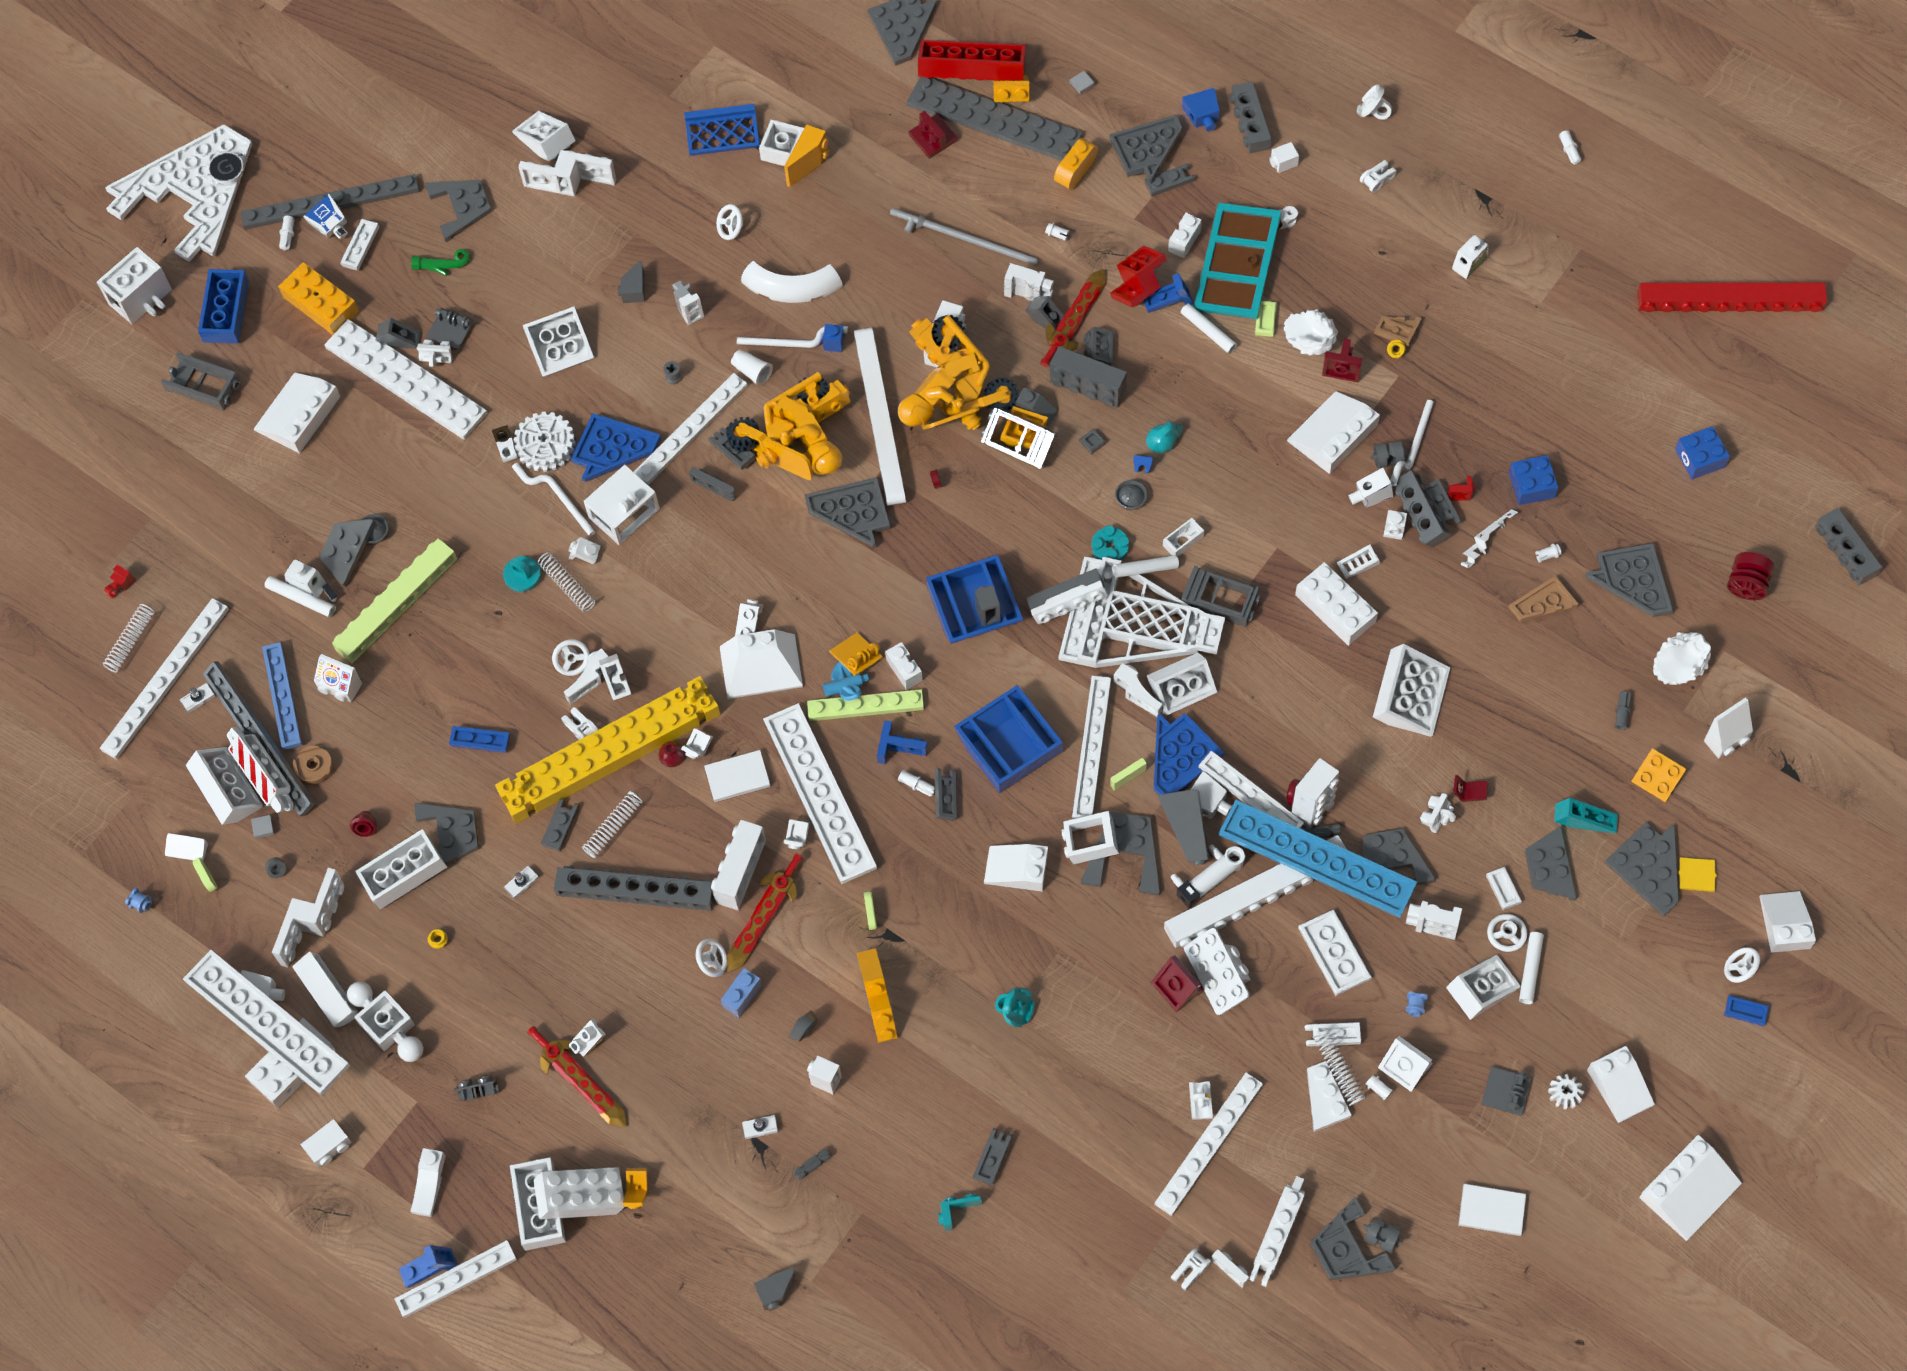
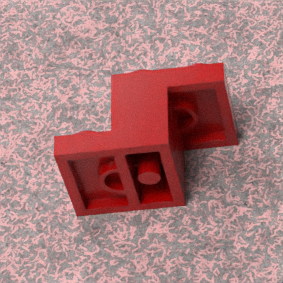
M1143 245L1116 266L1123 284L1110 292L1112 299L1133 308L1138 306L1148 296L1153 295L1160 288L1153 269L1160 267L1167 260L1165 254Z

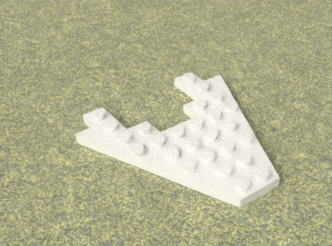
M222 125L106 187L107 192L116 198L106 209L110 214L123 220L144 195L159 203L171 191L193 205L183 217L195 226L174 249L175 253L189 262L200 250L214 257L240 180L230 185L215 183L208 171L209 163L218 154L232 152L242 159L245 167L252 142L229 127Z

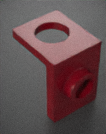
M1455 775L1453 793L1462 802L1487 800L1489 782H1465L1459 775Z

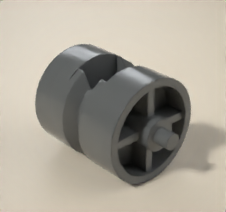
M1400 440L1389 442L1387 446L1385 443L1373 445V456H1370V459H1374L1377 469L1386 468L1389 464L1395 466L1399 461H1405L1404 454L1407 453V449L1403 450Z
M1376 1216L1371 1224H1364L1363 1228L1367 1229L1364 1241L1374 1246L1379 1244L1380 1249L1389 1253L1392 1252L1394 1245H1402L1403 1243L1398 1237L1402 1228L1393 1224L1386 1225L1385 1220Z

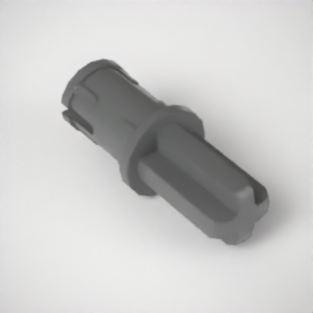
M1627 691L1620 692L1618 707L1615 709L1617 713L1615 728L1618 730L1627 729L1628 715L1631 713L1629 709L1631 693Z

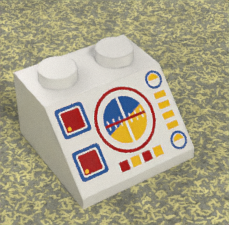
M323 654L319 656L314 679L318 691L326 695L330 693L336 699L343 702L345 700L352 702L362 685L355 668Z

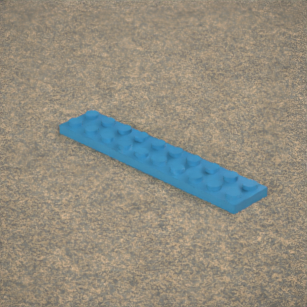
M1235 800L1219 831V836L1398 918H1401L1417 884L1416 881L1238 800Z

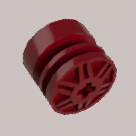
M1741 552L1737 554L1727 583L1728 590L1733 595L1742 599L1753 601L1764 599L1775 568L1774 563L1766 556L1754 552Z

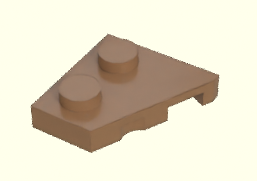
M1382 316L1375 328L1374 334L1391 341L1401 340L1408 347L1422 318L1416 317L1415 320H1405V317L1392 318Z

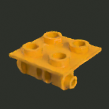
M858 632L829 650L854 676L883 658L878 653L880 649L879 644H869Z
M1652 748L1631 782L1666 802L1678 781L1684 775L1686 768Z

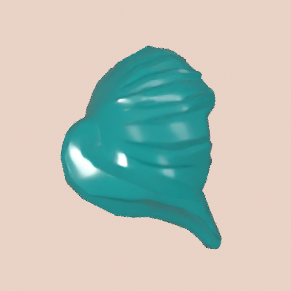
M1170 420L1161 425L1154 426L1146 436L1147 447L1156 453L1163 454L1169 452L1175 445L1176 440L1181 436L1183 426Z

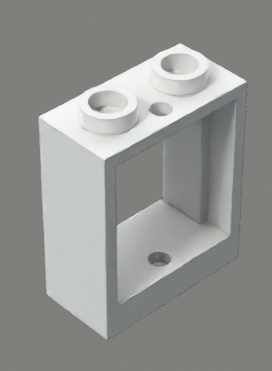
M1109 811L1063 822L1062 836L1067 844L1064 847L1066 858H1070L1073 864L1119 854L1114 820ZM1103 824L1105 844L1079 850L1074 849L1072 831Z

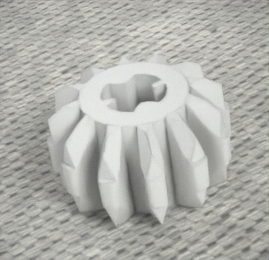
M1565 1074L1564 1079L1559 1075L1556 1077V1081H1551V1088L1548 1089V1093L1552 1094L1550 1101H1557L1556 1107L1563 1104L1564 1110L1568 1108V1105L1571 1108H1575L1576 1103L1582 1101L1580 1096H1583L1584 1091L1580 1090L1582 1083H1575L1576 1077L1570 1080L1568 1074ZM1565 1089L1569 1091L1567 1094L1563 1093Z

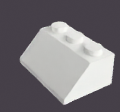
M1199 653L1147 675L1152 693L1156 700L1162 703V711L1165 715H1169L1217 693L1207 660Z

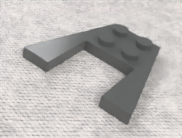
M1111 812L1114 820L1118 852L1145 856L1139 893L1159 896L1151 818ZM1104 830L1097 845L1106 843ZM1105 857L1089 861L1081 879V885L1101 886Z

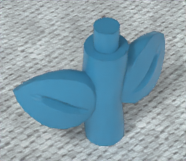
M839 661L831 673L833 681L822 684L826 697L840 694L843 700L850 701L861 695L862 691L859 687L863 686V682L869 681L867 673L854 676Z

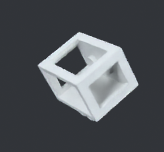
M138 247L97 281L108 304L132 325L146 312L154 317L157 313L152 307L156 304L159 308L163 309L165 305L161 299L172 290L162 268Z
M626 465L621 467L584 500L589 519L618 545L622 544L660 510L656 492ZM645 505L648 509L619 534L618 527Z

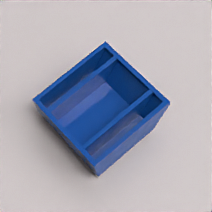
M998 555L926 577L927 589L944 634L950 644L1023 621ZM993 585L1000 604V622L982 627L975 607L974 590L982 586Z
M1018 685L954 726L967 752L999 793L1063 752V742Z

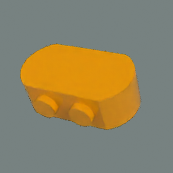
M1079 138L1058 165L1054 181L1069 190H1073L1094 163L1098 153V146L1083 138Z

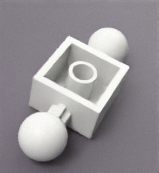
M361 981L353 983L348 988L347 998L352 1005L364 1007L355 1016L359 1025L384 1052L396 1042L398 1044V1055L402 1060L406 1062L418 1060L423 1054V1044L418 1038L405 1035L406 1032L415 1026L408 1014L386 991L373 1000L372 988L367 983Z

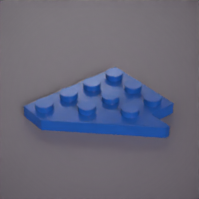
M592 413L571 461L586 467L582 476V480L586 482L651 455L656 450L661 435Z
M1160 713L1157 715L1154 791L1158 795L1180 792L1204 772L1199 768V765L1210 751L1220 758L1224 756V752L1186 713L1181 715L1172 724Z

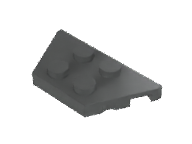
M372 519L335 523L319 556L339 583L345 587L376 523Z
M1558 827L1525 849L1532 889L1546 891L1554 896L1561 895L1569 898L1571 901H1575L1576 894L1561 827Z

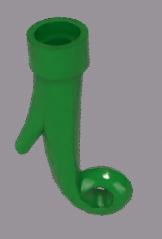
M459 249L454 253V260L412 256L411 269H425L447 276V272L443 269L459 268L466 265L470 260V253L465 249ZM460 255H464V258L459 259L458 257Z

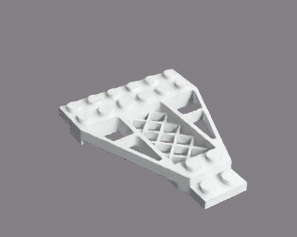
M1084 556L1080 575L1096 568L1103 579L1108 595L1098 601L1088 603L1082 608L1070 611L1059 653V660L1098 668L1120 665L1122 663L1127 664L1198 653V651L1217 654L1225 617L1206 614L1198 608L1191 607L1139 574L1131 575L1130 577L1143 585L1141 596L1115 591L1119 577L1115 578L1113 576L1112 566L1114 564H1121V561L1106 557L1099 560ZM1146 588L1151 589L1170 602L1144 597ZM1122 602L1126 607L1118 611L1114 605ZM1141 606L1145 611L1136 615L1133 608ZM1112 608L1115 614L1109 616L1110 610ZM1160 610L1163 615L1155 619L1151 612ZM1130 611L1133 618L1125 622L1121 615ZM1179 614L1182 619L1174 623L1170 616ZM1148 615L1152 622L1144 626L1140 619ZM1118 617L1122 624L1114 628L1110 621ZM1167 619L1170 626L1162 629L1159 622ZM1137 622L1141 628L1132 632L1129 625ZM1184 623L1181 633L1177 627ZM1155 625L1159 632L1151 636L1147 629ZM1125 628L1128 632H1123L1120 630ZM1174 629L1178 636L1170 640L1166 633ZM1144 632V633L1146 634V636H1142V635H1138V634ZM1160 636H1163L1165 640H1161V639H1157V638H1159ZM1109 638L1127 642L1129 646L1126 657L1098 660L1103 639ZM1134 644L1166 650L1130 656Z

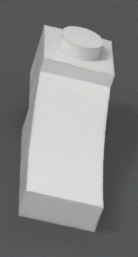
M602 648L589 655L586 659L588 664L581 676L572 686L564 691L566 700L570 705L602 684L600 676L603 672L599 660L608 657Z
M1122 663L1114 674V683L1126 689L1125 698L1157 717L1162 712V703L1144 689L1138 680L1137 670L1131 665Z
M425 1148L422 1150L418 1166L416 1190L411 1208L412 1214L432 1217L446 1157L442 1151Z

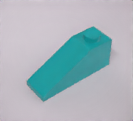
M1568 798L1555 804V823L1570 828L1607 833L1617 832L1618 814L1573 798Z

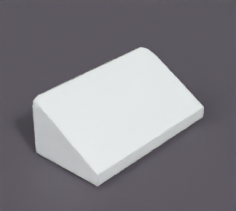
M168 833L165 856L194 860L200 857L204 860L208 843L205 839Z

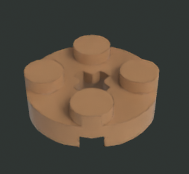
M319 746L303 748L293 761L294 772L304 784L320 783L328 779L332 774V758L326 750L321 749ZM312 761H314L316 764L318 763V765L313 769L308 768V766L311 765Z

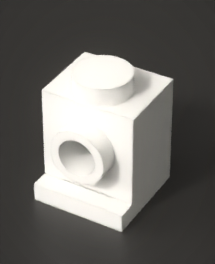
M1388 510L1383 537L1402 540L1407 513Z

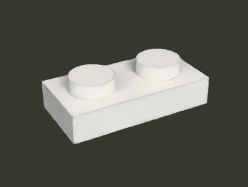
M1217 1249L1212 1255L1211 1260L1243 1288L1249 1280L1248 1272L1239 1265L1237 1267L1232 1263V1258L1223 1251L1221 1253Z

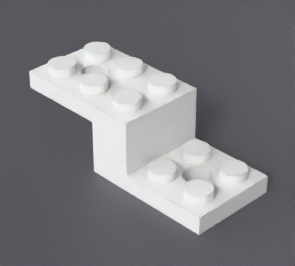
M570 150L560 151L555 168L533 162L520 161L519 164L524 187L575 196L581 179L615 185L617 180L612 160L606 157H595L590 154H579Z
M327 869L315 904L292 898L272 954L281 966L289 967L290 962L294 960L295 948L302 939V931L324 937L325 932L330 929L331 916L336 912L338 897L344 891V883L336 869Z

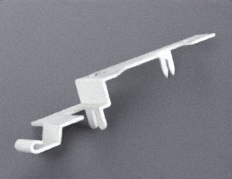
M1511 509L1474 537L1476 544L1463 553L1468 556V561L1461 562V565L1469 568L1475 563V559L1480 556V554L1474 552L1478 547L1481 553L1486 554L1485 549L1487 546L1485 541L1489 539L1490 533L1499 526L1503 529V526L1505 527L1503 520L1506 517H1513L1518 512Z

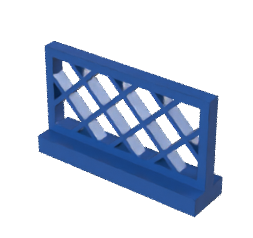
M754 104L684 112L690 156L760 147ZM745 119H753V124L749 129L742 124ZM728 121L736 123L731 131L724 126ZM712 123L719 126L714 133L707 129ZM697 125L701 130L695 135L690 131V126ZM739 126L746 131L741 138L734 133ZM721 129L729 133L724 140L717 136ZM704 131L711 135L706 142L699 138ZM748 134H751L755 137V142L747 143L744 139ZM731 136L738 140L735 145L727 143ZM713 138L721 142L718 147L709 145ZM696 140L703 144L700 149L692 150V145Z

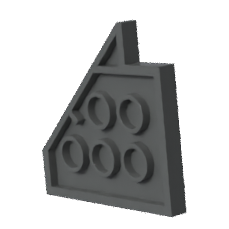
M891 0L867 9V13L895 66L912 59L936 7V0L921 4L920 0Z
M1173 115L1109 134V139L1126 176L1130 177L1145 173L1148 182L1152 183L1181 135L1182 126L1177 115Z
M1653 543L1597 553L1596 557L1600 570L1586 572L1585 576L1588 580L1652 617L1672 614L1673 609Z
M1645 823L1605 860V864L1664 917L1678 903L1675 829L1671 825L1660 835L1648 823Z

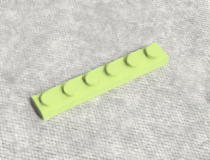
M922 689L861 695L850 701H845L841 697L807 701L809 721L924 710Z

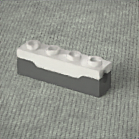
M1095 568L1027 597L1032 616L1039 625L1055 617L1065 615L1076 608H1082L1088 603L1098 601L1108 594L1103 579Z

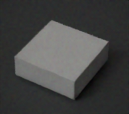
M1085 71L1070 79V84L1080 95L1094 86L1093 80Z
M271 815L251 819L255 839L274 835Z

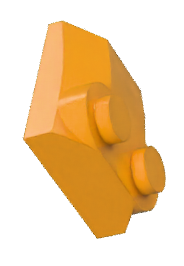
M1013 406L1012 413L1046 427L1048 417ZM1008 419L1000 437L1001 441H1004L1009 447L1018 446L1026 426ZM1028 428L1021 447L1031 448L1037 431Z

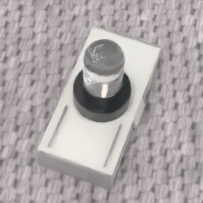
M205 683L197 689L194 687L190 688L189 694L181 698L180 702L189 714L216 696L208 684Z
M527 866L521 872L516 873L515 877L504 886V889L516 899L539 879V876Z
M775 1115L742 1122L745 1139L778 1132Z

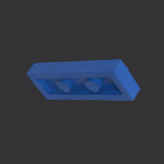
M453 726L449 745L451 747L507 753L510 734L509 732Z

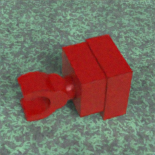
M118 564L113 568L114 572L109 577L113 583H110L103 590L111 599L116 596L119 587L126 591L136 580L129 571Z

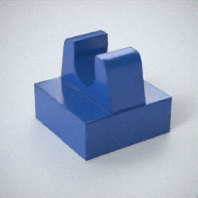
M1135 454L1133 459L1135 472H1138L1139 466L1143 465L1146 468L1145 473H1149L1153 463V456Z

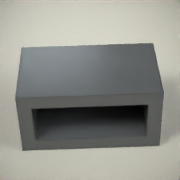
M993 585L982 586L974 590L975 607L982 627L1000 622V604Z

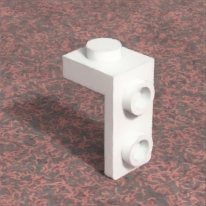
M747 599V601L740 603L735 636L756 631L758 614L763 611V604H758V600Z

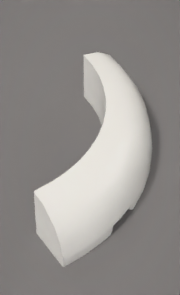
M752 261L741 277V283L756 294L760 293L771 300L787 303L808 302L813 298L828 296L843 287L839 275L830 264L810 274L786 276L770 272Z

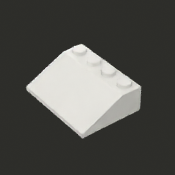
M294 373L257 423L254 431L300 454L339 400L340 395L336 386L320 378Z
M1335 391L1287 441L1330 474L1378 426L1380 415L1365 403Z
M1405 644L1391 649L1373 718L1393 727L1430 737L1433 736L1450 667Z
M1697 1135L1642 1192L1639 1198L1687 1241L1742 1183L1718 1153L1704 1139Z

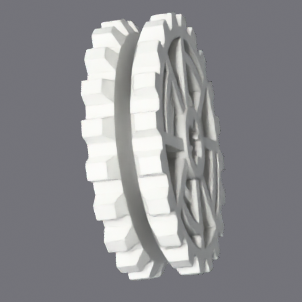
M542 412L541 415L534 413L532 418L526 417V422L519 424V430H515L517 437H514L517 455L521 457L520 461L522 464L526 463L529 469L534 467L535 471L543 469L544 472H548V469L557 470V466L563 467L565 461H570V454H573L575 451L573 447L576 446L572 427H569L570 424L567 420L563 421V416L559 415L556 417L553 412L549 415L546 412Z

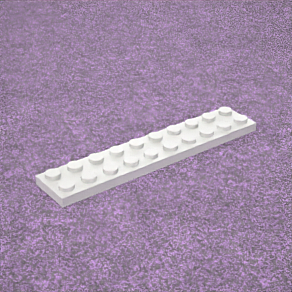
M349 319L325 344L326 349L463 440L469 436L488 414L487 410L387 344L376 341V337Z
M799 703L763 718L841 885L876 870L875 861Z
M212 950L183 978L189 986L321 1096L350 1067L348 1062Z

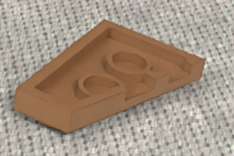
M1554 576L1509 604V609L1522 622L1577 608L1579 604L1558 578Z

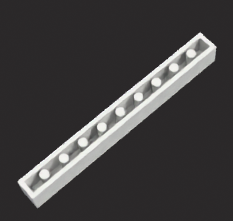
M1338 835L1327 840L1346 849ZM1279 864L1165 921L1164 929L1175 949L1180 946L1185 947L1209 929L1216 928L1219 930L1225 927L1227 922L1231 920L1237 921L1249 911L1255 912L1261 908V905L1267 902L1268 904L1273 903L1279 896L1283 894L1289 895L1301 885H1309L1313 882V878L1283 864Z

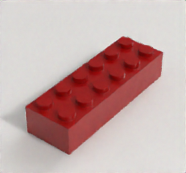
M921 39L918 54V77L957 78L960 80L976 79L978 81H1023L1026 64V44Z

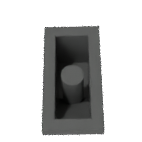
M642 261L635 264L621 278V285L618 286V296L622 297L623 303L645 302Z
M1048 296L1035 297L1025 310L1037 324L1046 328L1048 323H1051L1054 329H1056L1064 317V314Z
M389 318L378 325L376 341L385 343L393 348L417 349L421 332L393 318Z
M1023 387L1016 401V407L1048 417L1046 425L1050 426L1057 413V409L1041 394Z
M793 1267L754 1283L764 1310H775L781 1306L780 1304L784 1303L796 1276Z

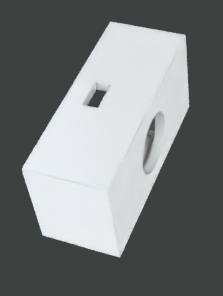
M1191 518L1163 539V547L1172 556L1176 555L1178 557L1204 537V530ZM1186 537L1188 541L1182 546L1179 545L1178 539Z

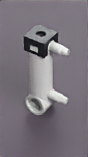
M1210 845L1208 849L1217 859L1213 864L1191 881L1183 882L1176 874L1171 876L1174 884L1178 887L1176 895L1188 909L1197 904L1203 895L1230 874L1239 871L1243 867L1245 854L1240 847H1230L1223 855L1218 848ZM1235 856L1239 858V861H1231L1230 857Z

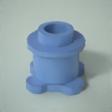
M135 887L126 899L125 904L129 905V908H136L139 913L148 911L152 905L151 896L143 895Z
M1408 992V1006L1405 1007V1011L1412 1017H1420L1425 1014L1424 1004L1427 1003L1428 995Z

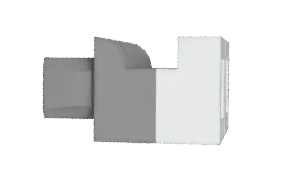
M682 280L674 283L672 286L677 309L686 323L690 325L703 318L704 314L700 298L697 294L692 295L690 284L685 285Z

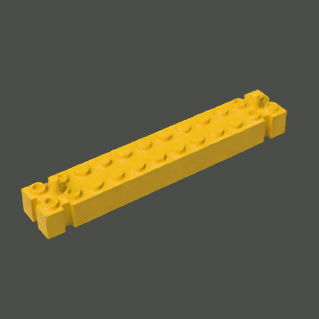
M701 676L687 682V688L682 690L678 687L516 773V779L510 781L508 777L495 784L515 824L529 818L528 813L532 810L538 813L559 802L560 798L564 799L660 748L664 743L673 741L694 730V728L700 726L699 721L705 719L706 722H709L720 716L719 707L712 695H709L707 686Z

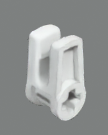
M1384 160L1364 172L1360 177V182L1366 184L1369 190L1375 193L1395 177L1396 169H1387L1388 162Z
M575 707L571 709V713L580 725H576L566 715L561 718L562 722L574 733L578 740L598 730Z
M1194 1248L1187 1255L1184 1262L1171 1276V1279L1177 1282L1189 1268H1193V1271L1187 1278H1184V1282L1181 1285L1185 1291L1212 1262L1210 1259L1206 1260L1198 1253L1199 1250L1197 1248Z

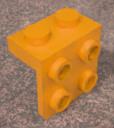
M1024 75L1023 81H993L994 102H1029L1028 76Z

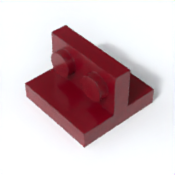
M926 111L919 114V125L908 131L909 136L929 159L958 141V137L938 114L930 117Z
M1344 338L1341 354L1326 351L1322 376L1358 383L1363 358L1352 356L1354 347H1350L1351 339Z
M1175 955L1169 958L1150 982L1176 1012L1181 1010L1188 1000L1200 995L1204 991L1198 980Z

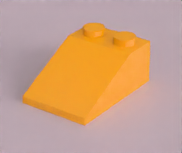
M806 124L784 166L788 187L793 186L819 167L824 159H827L829 149L826 131Z

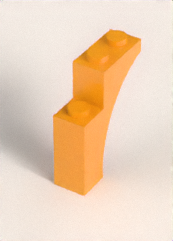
M876 948L858 952L857 958L877 1041L879 1043L896 1039L898 1037Z

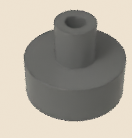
M273 857L266 862L265 870L270 877L279 878L286 872V865L281 858Z

